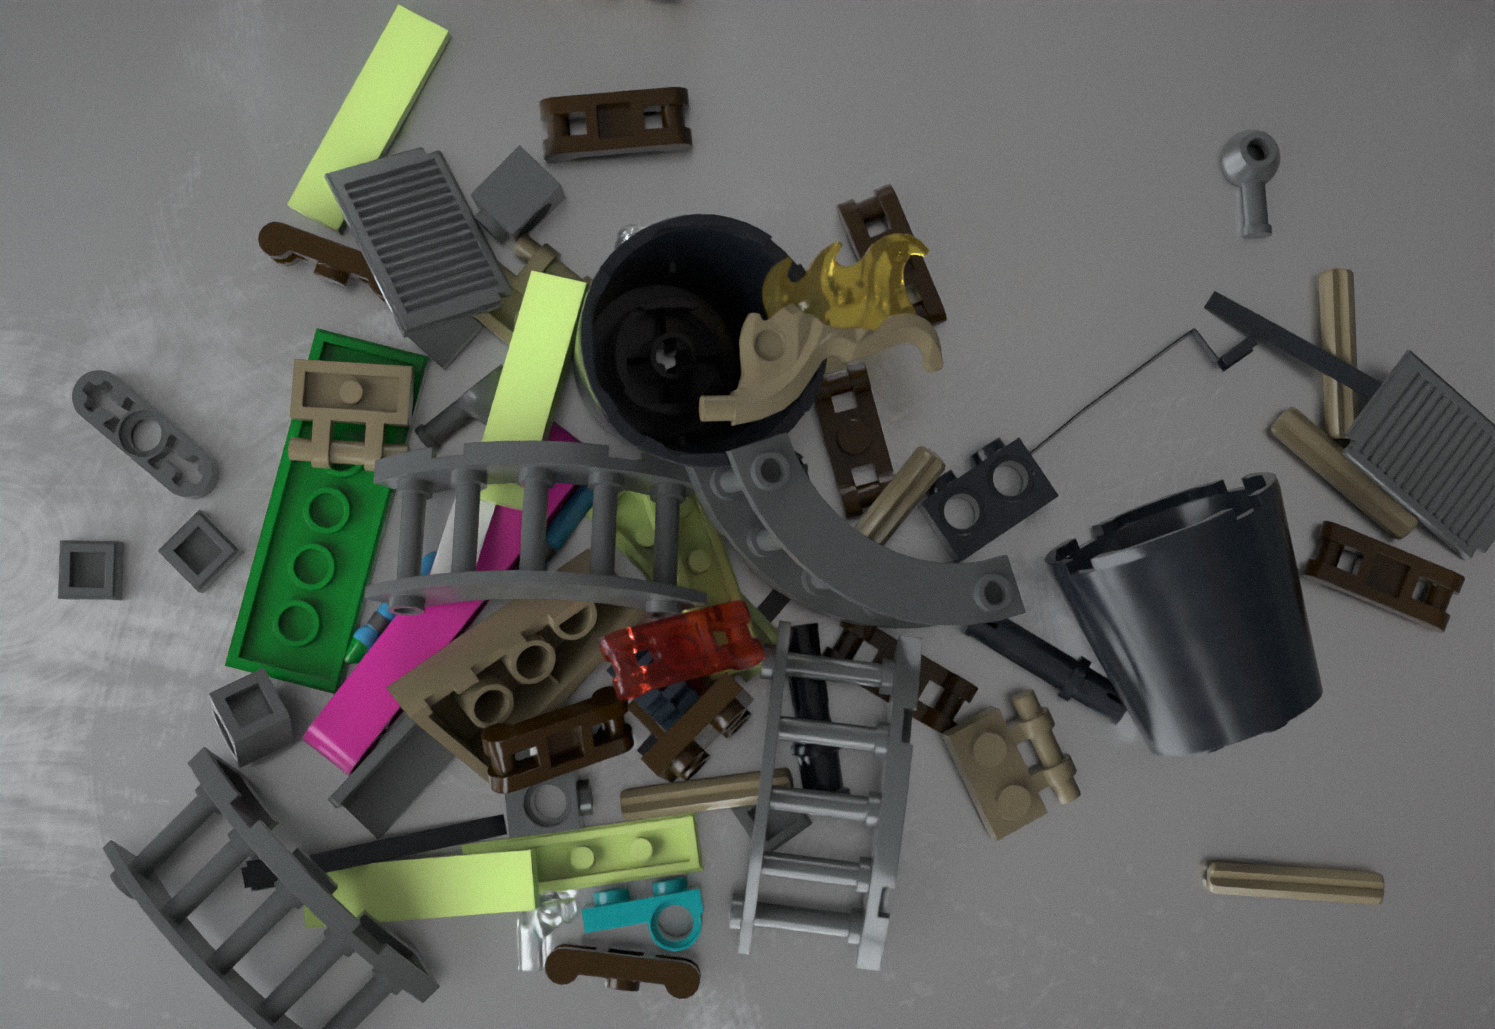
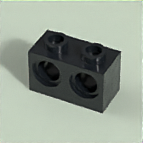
M1000 437L995 439L971 456L976 466L959 478L955 476L952 470L941 475L927 491L926 496L928 499L917 507L953 561H957V563L962 562L1059 496L1020 438H1017L1007 446H1005ZM1011 466L1021 474L1023 486L1018 495L1006 496L996 489L993 482V474L997 467ZM963 498L971 503L975 511V519L971 527L958 529L947 522L944 508L948 500Z

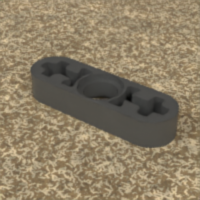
M103 370L88 372L78 379L72 392V402L77 413L170 492L187 499H199L207 496L214 490L219 480V466L213 455L124 380ZM112 385L113 389L110 391L109 397L118 406L129 412L119 419L111 411L102 407H97L93 411L91 408L95 405L96 400L91 395V392L96 386L106 390ZM134 401L137 404V407L130 410L132 403ZM144 419H154L161 428L160 442L149 451L137 450L131 440L133 427ZM118 423L116 431H114L112 426ZM178 438L181 441V444L173 448L175 441ZM172 450L181 459L191 463L200 459L202 462L199 464L197 471L203 477L198 484L186 481L181 486L179 481L182 479L183 473L179 468L165 459L162 461L160 469L155 463L165 458Z

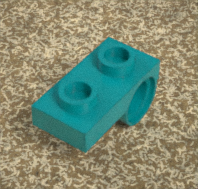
M682 876L652 882V893L630 896L628 887H617L594 892L595 903L585 904L581 909L585 933L648 923L649 933L657 945L669 951L687 949L697 941L702 930L705 906L701 884L688 886L687 877ZM672 905L686 908L693 918L691 930L685 935L678 937L664 932L659 923V915L665 908Z

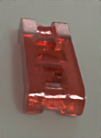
M743 600L730 601L620 629L605 635L598 641L604 661L611 662L616 676L613 678L612 684L619 700H631L646 694L650 690L729 669H747L759 664L766 657L760 639L752 638L747 625L751 621V616ZM713 632L725 633L728 644L718 646ZM649 649L654 663L639 667L635 653Z

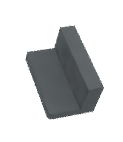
M407 715L328 798V801L335 808H346L367 830L379 839L457 757Z

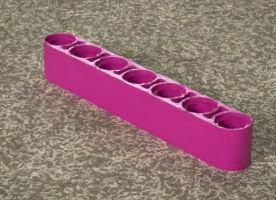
M553 420L548 441L582 443ZM555 483L553 488L548 489L546 528L580 485ZM500 505L495 506L476 565V571L515 570L520 562L523 511ZM490 600L464 601L430 606L425 608L424 614L415 616L397 614L308 728L303 741L350 776L374 751L404 712L386 687L463 635Z

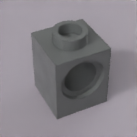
M520 145L471 194L473 201L480 209L474 216L477 222L497 241H500L507 235L514 243L523 234L529 235L566 198L562 185Z
M264 668L209 693L214 721L239 768L294 742L291 717Z
M579 769L515 792L505 793L509 838L579 830L585 826L584 815L594 814L590 779L580 780ZM554 785L564 793L566 807L561 816L547 818L538 812L535 806V795L541 786Z

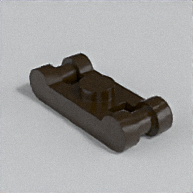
M664 87L545 98L539 102L540 120L547 123L548 139L542 142L545 161L563 162L579 157L649 151L679 152L693 147L692 131L690 128L685 127L684 110L689 108L687 88ZM644 112H661L662 128L645 129ZM586 117L587 134L571 135L569 120Z
M887 184L873 190V197L858 203L850 199L836 205L839 219L855 251L880 311L882 321L899 314L908 313L926 319L932 326L946 322L947 316L942 301L892 185ZM883 217L889 230L870 238L865 224ZM913 286L918 302L900 309L894 294Z
M270 222L263 226L259 232V246L277 264L289 267L297 264L299 261H303L316 266L313 275L342 287H346L349 279L366 284L386 303L361 251L282 222Z
M859 359L846 363V369L829 374L824 373L822 385L813 403L841 507L846 519L862 515V508L870 507L895 476L873 398L868 372L864 360ZM852 391L856 408L835 413L832 397ZM872 465L876 481L856 486L851 471Z
M1323 521L1317 536L1322 542L1315 559H1308L1302 574L1303 577L1400 615L1427 629L1441 633L1445 632L1450 619V615L1446 613L1452 595H1459L1465 581L1463 575L1343 525ZM1343 550L1359 555L1352 573L1337 567ZM1418 580L1430 586L1424 603L1412 598Z
M841 621L839 626L843 629L833 648L826 646L821 655L853 660L864 641L878 650L871 662L882 664L883 658L894 659L898 640L877 627L854 625ZM921 654L918 699L929 681L940 686L944 691L934 708L918 700L917 710L913 711L912 718L941 734L958 724L953 721L964 701L971 703L979 688ZM858 685L889 703V695L879 694V687Z
M619 686L602 687L596 690L589 699L515 724L497 723L486 727L481 733L484 754L491 757L492 764L487 769L491 790L500 794L515 792L630 751L634 746L632 727L625 722L624 717L628 712L626 706L629 704L627 692ZM602 724L597 733L592 734V727ZM527 749L530 750V757L516 760L515 753Z
M571 942L557 945L548 955L544 964L547 977L553 983L559 985L569 984L578 975L605 978L604 987L621 991H639L640 982L665 985L667 992L678 999H687L693 996L698 990L701 979V969L698 963L687 956Z

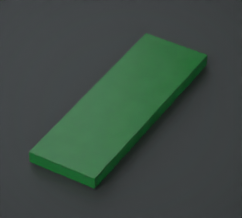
M316 328L308 360L412 366L415 369L411 428L387 427V443L409 444L431 362L430 357ZM292 419L225 666L251 673L264 668L270 678L335 694L346 679L349 664L345 663L344 657L354 633L360 627L367 601L365 599V587L371 586L396 489L374 484V471H365L364 465L333 463L331 469L313 468L309 461L289 460L288 447L290 438H312L313 421ZM335 423L334 438L335 440L365 442L366 425Z

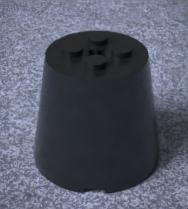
M690 214L667 218L635 233L615 249L599 268L590 284L582 306L573 350V371L578 392L589 413L610 434L633 447L666 462L697 468L731 465L726 453L727 451L785 432L789 433L805 412H808L813 405L822 385L827 358L821 362L797 399L784 410L761 420L735 426L731 425V421L702 422L699 415V400L701 396L730 395L731 391L737 390L742 376L739 338L748 314H760L761 318L767 321L778 310L794 304L802 313L812 314L823 324L827 325L817 290L801 263L797 265L781 247L771 240L772 236L747 222L715 214ZM663 346L665 355L675 357L676 364L669 369H666L664 364L658 363L656 359V353L662 351Z
M1250 473L1241 478L1243 487L1227 490L1224 480L1221 479L1159 498L1092 526L1096 537L1079 546L1076 538L1067 539L1045 556L1044 560L1053 581L1147 747L1155 755H1203L1257 735L1271 733L1288 724V721L1308 710L1323 694L1282 491L1277 476L1274 473Z

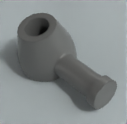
M1256 129L1244 130L1235 134L1226 143L1221 152L1220 164L1225 177L1235 186L1242 188L1245 227L1242 228L1243 238H1265L1272 235V225L1268 223L1265 184L1273 178L1279 168L1280 150L1276 141L1266 132ZM1257 145L1262 148L1265 155L1264 160L1257 161L1252 159L1247 152V146Z
M500 364L427 424H421L415 429L418 438L427 448H439L441 441L472 417L485 425L487 424L503 365Z

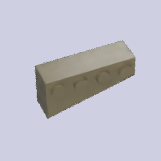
M587 548L555 571L590 574L591 550ZM513 599L386 688L410 719L489 783L487 769L492 762L491 757L484 754L482 731L493 724H515L558 709L645 617L646 610L584 601Z

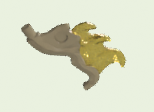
M896 233L885 236L873 243L862 259L854 265L846 267L838 264L835 260L843 244L840 241L832 243L816 255L811 261L806 275L797 283L791 282L786 276L793 262L790 257L774 265L766 275L762 289L763 304L768 320H763L760 314L750 313L742 327L739 338L742 376L738 388L731 391L730 395L701 396L699 400L701 421H731V425L735 426L761 420L784 410L800 396L821 362L827 357L838 358L846 364L873 355L896 344L909 343L916 346L922 352L923 366L926 372L934 373L941 370L943 359L938 334L931 323L916 314L908 297L903 279L904 266L911 255L925 256L930 250L921 240L912 235Z

